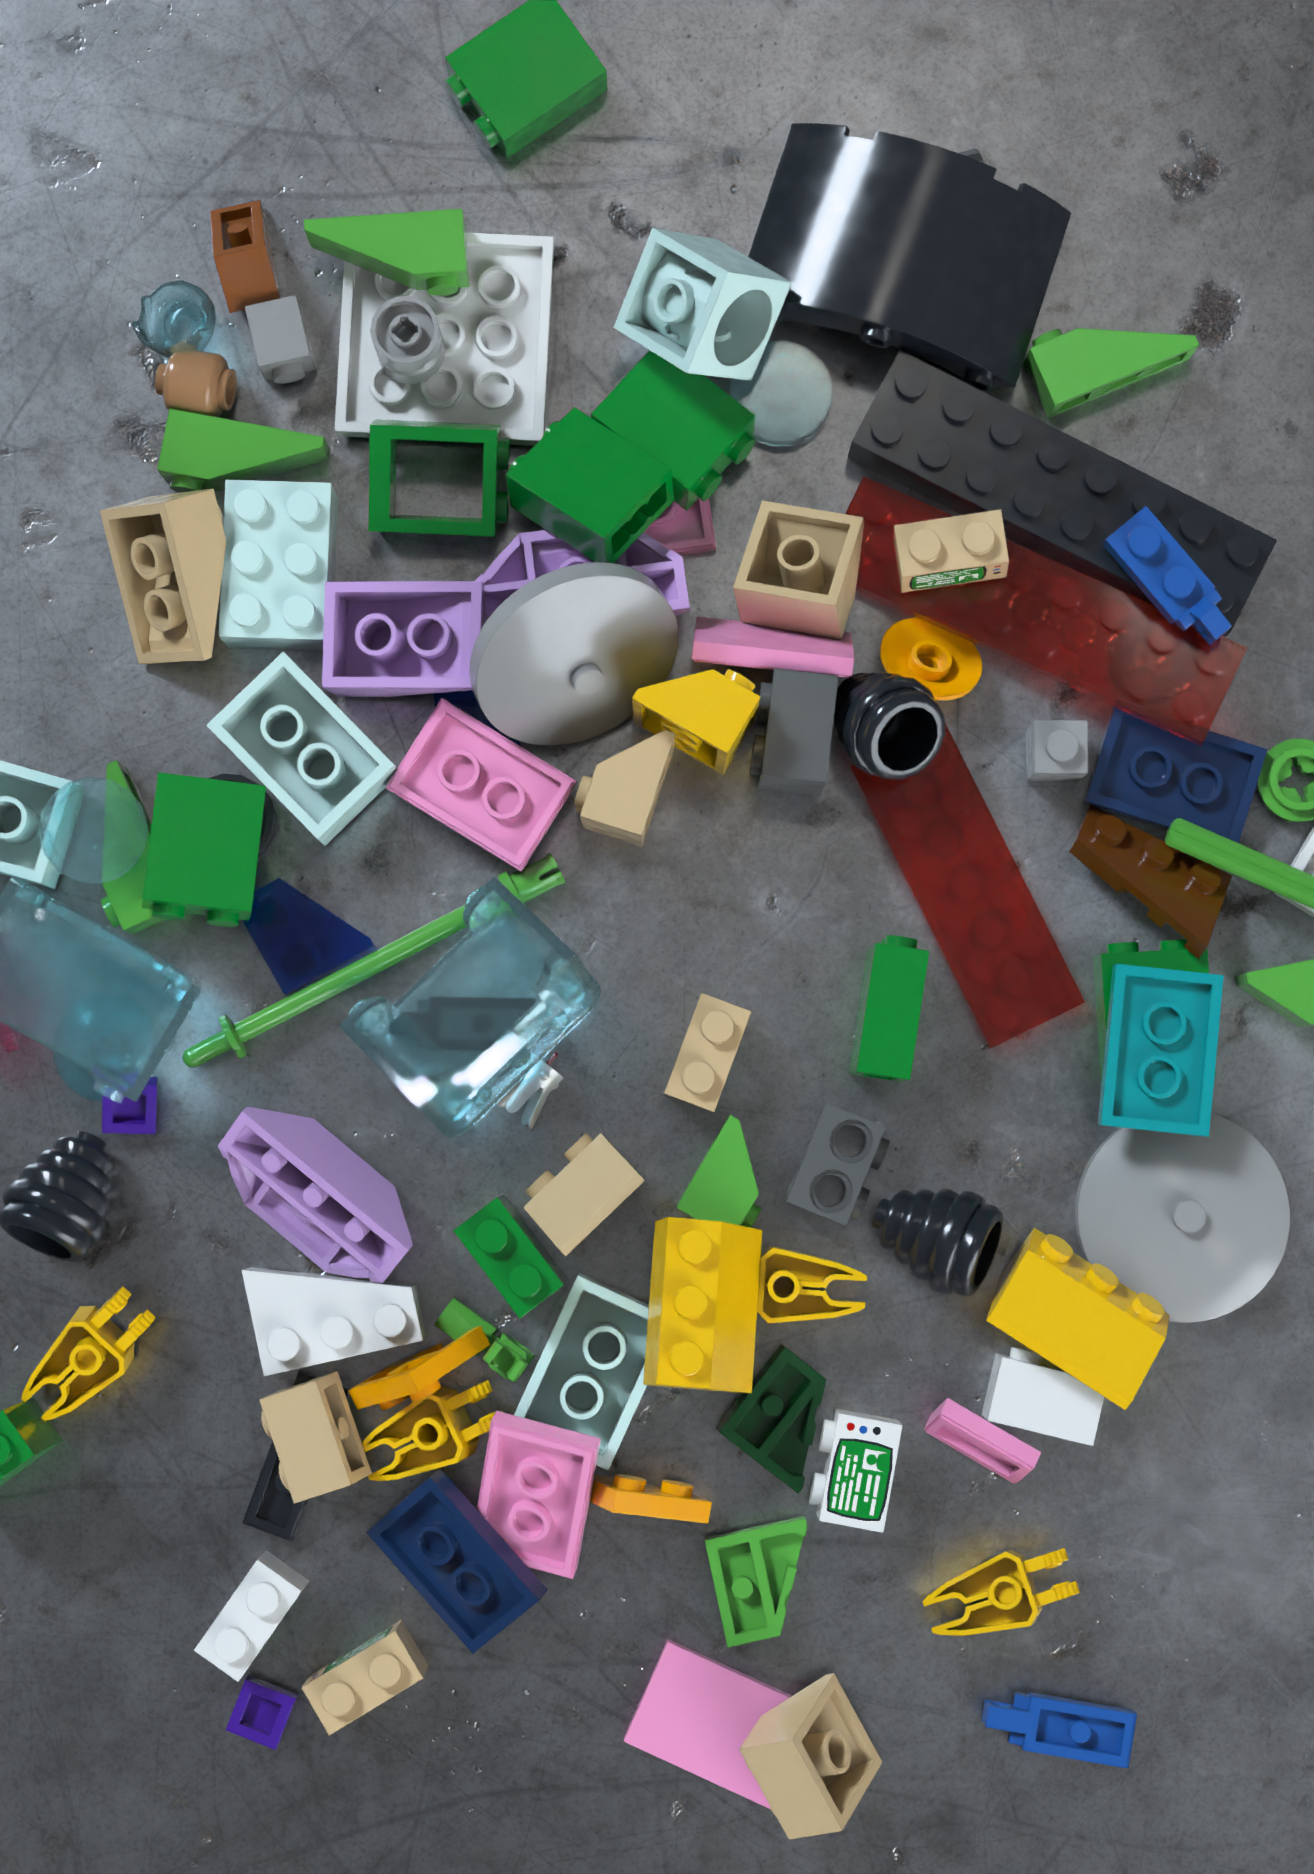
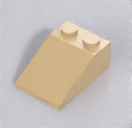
M214 488L150 496L100 510L138 663L203 661L212 658L226 548L222 513L217 504Z

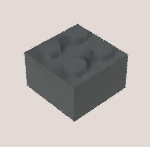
M774 668L771 683L761 682L756 722L765 723L764 736L755 735L749 774L759 775L758 789L815 796L821 795L827 780L839 676Z

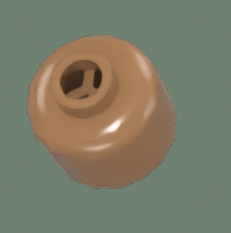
M187 348L178 349L173 352L167 364L161 363L157 369L155 390L158 395H163L168 411L169 409L219 418L223 411H229L232 408L236 396V372L234 369H229L227 361L218 353Z

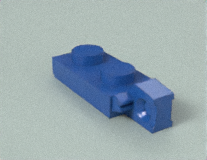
M1147 506L1102 543L1171 625L1175 622L1183 631L1192 625L1208 645L1214 643L1231 628L1232 625L1216 606L1222 598L1214 589V584Z
M1015 1692L1013 1704L985 1699L981 1721L985 1723L987 1728L1009 1731L1008 1743L1019 1745L1023 1751L1129 1768L1137 1713L1131 1709L1028 1692V1694Z

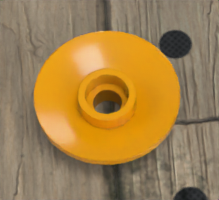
M925 617L903 619L889 627L880 644V659L887 673L916 679L931 690L935 700H953L965 696L975 688L982 674L981 656L974 643L963 632L940 620Z

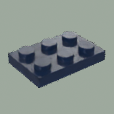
M1116 701L1112 706L1083 804L1092 805L1096 808L1165 830L1169 829L1174 820L1182 818L1239 843L1267 749Z
M441 1468L437 1469L366 1532L472 1654L535 1605L548 1591Z

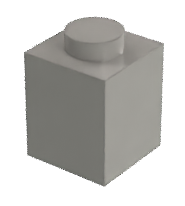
M296 295L245 306L258 367L265 381L274 379L275 383H291L302 379L305 376L304 372L316 370L303 311Z
M1034 720L1026 729V781L1078 782L1088 774V720Z

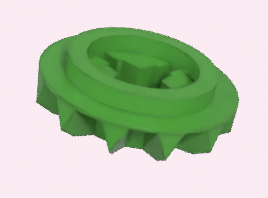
M1300 738L1289 739L1267 751L1258 778L1256 792L1261 795L1262 800L1266 804V810L1283 818L1285 822H1309L1314 820V780L1303 787L1304 795L1302 798L1301 795H1298L1295 788L1279 787L1278 784L1292 775L1291 767L1293 765L1297 767L1300 775H1314V741Z

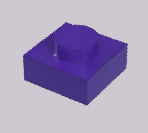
M103 1076L102 1133L156 1134L157 1077Z
M248 1675L240 1691L226 1731L276 1750L298 1694Z

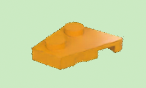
M475 1327L445 1347L440 1342L412 1356L385 1366L348 1390L357 1410L379 1404L381 1410H386L398 1405L409 1397L412 1402L421 1400L441 1388L438 1381L439 1378L488 1347L490 1343L482 1327Z
M594 1474L590 1502L612 1513L707 1524L709 1522L712 1502L693 1494L694 1486L674 1480H662L660 1487L646 1484V1479L631 1475L615 1474L614 1478Z

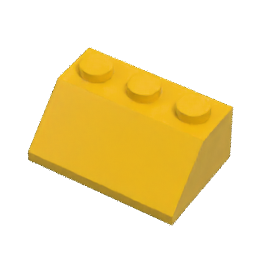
M711 669L638 688L632 697L633 723L653 735L664 730L675 733V748L724 775L755 722L760 696L752 692L755 684L741 674L728 669L725 675H722Z
M666 1217L655 1221L643 1385L752 1393L762 1230L721 1221Z
M1034 1227L1000 1274L986 1321L1126 1410L1133 1401L1166 1339L1170 1314L1165 1312L1163 1306L1152 1296L1146 1293L1137 1294L1120 1283L1117 1276L1107 1267L1098 1263L1091 1264L1075 1254L1071 1246L1062 1238L1053 1234L1045 1235Z

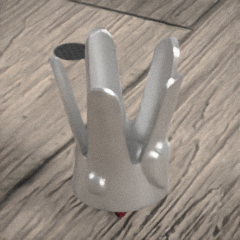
M554 1052L546 1063L530 1053L529 1057H525L515 1070L516 1074L487 1097L494 1098L503 1092L497 1099L496 1104L498 1107H506L510 1113L517 1112L529 1099L521 1116V1123L532 1130L548 1094L558 1088L559 1082L563 1079L557 1071L550 1067L557 1058L558 1053Z

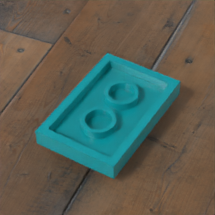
M1124 964L1113 965L1098 1125L1209 1137L1224 975Z

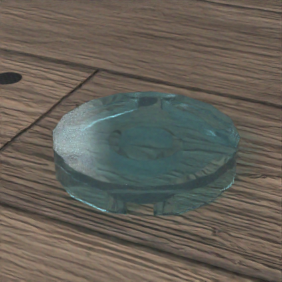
M771 341L766 344L752 381L731 379L730 396L756 415L753 437L757 441L771 446H793L804 441L806 437L811 436L825 423L833 400L832 379L824 362L808 347L791 341Z
M86 777L68 782L51 795L40 816L38 837L44 856L57 872L76 882L100 884L120 878L137 864L146 848L148 824L142 805L129 789L111 779Z

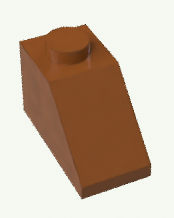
M257 200L211 210L213 257L229 313L246 312L245 306L279 299L278 276L261 201Z

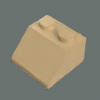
M762 501L733 586L741 622L841 640L856 593L864 518Z
M664 730L597 764L593 777L583 775L575 797L574 806H576L575 812L580 813L584 829L643 847L674 751L675 733Z
M587 1133L584 1134L564 1154L570 1163L558 1175L554 1177L547 1170L525 1191L531 1200L523 1208L565 1256L645 1181V1178L602 1133L594 1140Z
M834 1673L824 1675L763 1714L739 1749L748 1769L755 1777L788 1839L842 1831L882 1764L880 1756Z

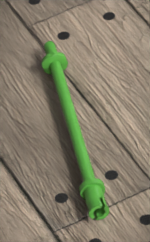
M549 853L546 857L524 867L522 872L517 871L508 875L507 871L498 875L499 881L494 884L492 891L235 1024L225 1014L218 1017L222 1031L187 1048L183 1053V1062L186 1066L195 1068L231 1049L234 1050L239 1059L247 1056L244 1042L500 909L509 911L515 909L516 913L525 909V902L560 884L566 883L559 869L539 878L542 874L558 867L552 854Z

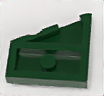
M781 1343L753 1379L752 1393H742L717 1425L716 1429L799 1494L805 1482L803 1471L809 1445L812 1446L816 1430L815 1415L817 1408L822 1402L826 1379Z

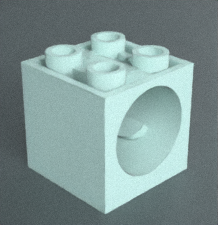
M652 228L613 328L686 373L752 381L792 282L718 239Z

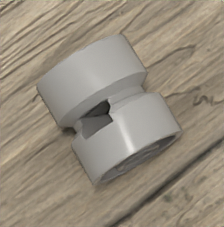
M399 296L389 299L377 309L372 318L370 333L380 365L388 376L400 383L416 384L427 381L435 375L444 361L445 346L437 316L431 307L417 297Z

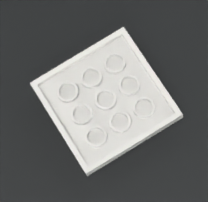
M466 233L470 287L458 288V292L446 296L430 295L427 293V290H415L344 261L335 413L336 435L341 437L370 438V424L376 419L501 425V438L510 439L511 445L535 446L542 439L545 432L554 237ZM399 296L417 297L431 307L437 316L445 346L444 361L438 372L427 381L416 384L400 383L388 376L380 365L370 333L372 318L377 309L389 299Z

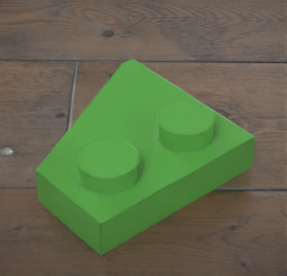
M805 1516L704 1538L727 1647L781 1635L787 1611L786 1606L793 1587L803 1538L807 1530Z

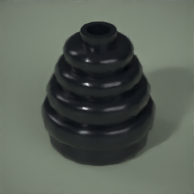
M860 672L849 676L837 687L834 712V726L837 730V737L851 763L868 775L879 776L882 779L902 780L914 776L926 768L940 751L945 736V717L931 690L916 679L885 672Z
M78 1131L75 1137L62 1136L56 1139L52 1149H47L40 1153L36 1163L25 1166L20 1172L19 1179L11 1182L6 1187L3 1193L5 1206L0 1211L1 1228L20 1243L49 1257L70 1262L84 1259L89 1253L90 1246L97 1244L104 1236V1218L110 1210L107 1195L111 1191V1180L108 1174L112 1171L113 1164L112 1159L104 1152L106 1143L97 1136L84 1131Z
M921 1189L916 1194H913L908 1190H900L891 1200L883 1198L880 1201L873 1218L872 1227L880 1230L879 1240L881 1246L887 1250H894L895 1259L901 1264L909 1265L911 1274L917 1279L928 1280V1285L932 1290L943 1294H951L955 1291L959 1295L972 1296L986 1278L995 1257L1002 1233L1003 1213L998 1207L986 1204V1200L981 1195L970 1191H963L961 1194H958L951 1189H941L935 1194L931 1190Z

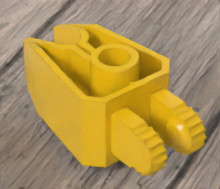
M770 1246L761 1253L757 1312L768 1324L836 1318L858 1312L865 1308L864 1301L830 1298L824 1288H827L828 1284L833 1280L867 1281V1275L834 1260Z
M123 1286L99 1309L96 1306H80L31 1374L22 1393L21 1400L24 1402L29 1400L43 1385L47 1383L58 1385L63 1380L59 1386L61 1394L47 1407L41 1416L44 1421L52 1420L77 1408L122 1376L134 1358V1341L151 1325L156 1317L147 1309L143 1313H139L129 1323L128 1328L124 1332L115 1325L110 1318L125 1307L129 1297L132 1295Z
M489 1380L459 1394L457 1390L441 1386L433 1394L412 1402L374 1429L362 1442L364 1452L382 1444H387L395 1449L412 1440L414 1443L395 1451L394 1461L390 1465L368 1475L369 1480H397L455 1464L473 1455L479 1442L478 1436L490 1431L491 1420L495 1412L480 1418L478 1423L473 1425L464 1405L467 1403L474 1404L486 1398L493 1391Z
M1065 1548L1028 1560L1025 1559V1556L1009 1549L947 1581L922 1601L924 1607L951 1598H958L964 1604L988 1598L966 1606L963 1617L933 1626L931 1628L932 1633L966 1636L1033 1625L1043 1605L1080 1593L1076 1581H1064L1052 1585L1051 1589L1036 1592L1030 1572L1043 1568L1048 1570L1062 1565L1064 1561L1069 1560Z

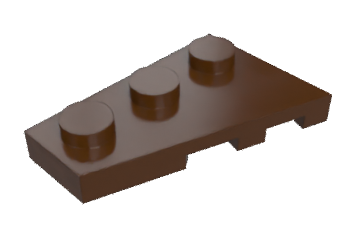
M1090 805L1082 818L1069 852L1117 892L1129 891L1149 908L1146 914L1149 919L1160 928L1166 923L1188 940L1184 948L1199 959L1208 947L1232 875L1209 863L1169 847L1165 841Z

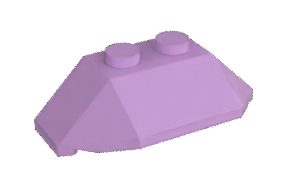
M547 530L519 533L492 562L484 574H481L475 580L484 583L483 626L501 603L530 581L556 569L582 563H593L595 561ZM643 532L613 564L635 569L650 578L664 594L675 617L690 611L683 557L673 550L667 549Z
M246 1107L219 1143L218 1148L223 1158L228 1160L231 1176L244 1204L323 1271L352 1278H370L372 1282L383 1283L413 1246L395 1186L314 1118Z

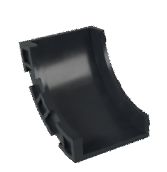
M793 123L748 257L792 282L775 325H779L782 320L820 325L859 335L860 340L871 346L888 348L892 345L929 360L962 377L963 382L983 392H991L993 387L1015 388L1071 212L1032 186L1022 183L1019 185L1018 190L994 179L996 168L939 146L881 131H876L874 140L850 137V130L844 125Z

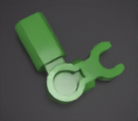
M453 1297L434 1324V1326L454 1340L461 1337L468 1330L481 1326L490 1345L477 1353L476 1356L483 1352L485 1354L483 1360L488 1364V1367L506 1380L514 1383L518 1381L535 1357L533 1352L504 1332L500 1336L495 1334L498 1329L497 1326L457 1297Z

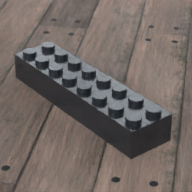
M900 349L857 430L848 453V458L960 515L1001 509L1006 538L1150 611H1159L1102 544L1106 538L1147 506L1214 584V589L1222 598L1216 606L1232 626L1214 642L1215 644H1219L1231 633L1277 542L1276 539ZM1192 625L1189 626L1195 634L1201 636Z

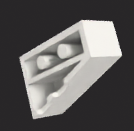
M255 1267L242 1270L264 1376L423 1341L428 1337L417 1284L391 1281L377 1283L370 1281V1279L278 1271Z

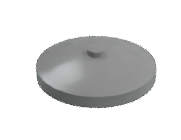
M601 562L582 563L556 569L519 588L501 603L488 618L475 641L471 653L469 675L473 693L490 723L500 732L518 741L535 745H565L596 737L619 726L633 716L632 697L638 688L666 681L678 651L679 631L677 620L670 604L659 587L650 578L635 569L619 564Z
M1211 1114L1209 1137L1119 1128L1113 1132L1094 1152L1081 1176L1075 1201V1227L1080 1249L1087 1262L1091 1264L1098 1263L1107 1267L1117 1276L1120 1283L1137 1294L1146 1293L1155 1298L1163 1306L1165 1312L1170 1314L1169 1321L1191 1323L1215 1319L1231 1313L1254 1298L1264 1288L1278 1268L1286 1248L1290 1228V1208L1285 1183L1277 1165L1267 1150L1242 1127L1221 1116Z

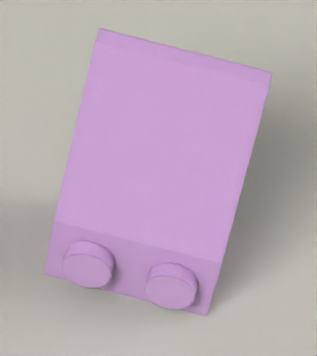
M482 581L325 582L322 688L337 697H393L473 690L469 675L470 659L475 641L483 627L484 583Z

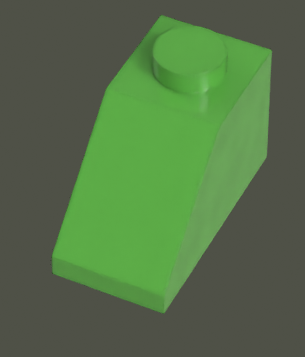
M1314 959L1235 976L1237 987L1298 1027L1314 1025Z
M729 1115L676 1208L698 1220L721 1221L751 1228L762 1207L754 1203L759 1192L740 1120Z

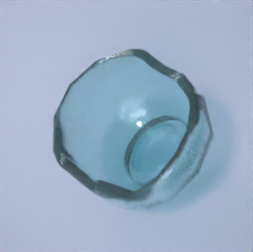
M184 280L162 283L149 295L141 298L140 316L138 321L132 322V326L141 343L147 349L169 360L174 352L184 350L203 351L214 334L216 310L212 300L201 287Z

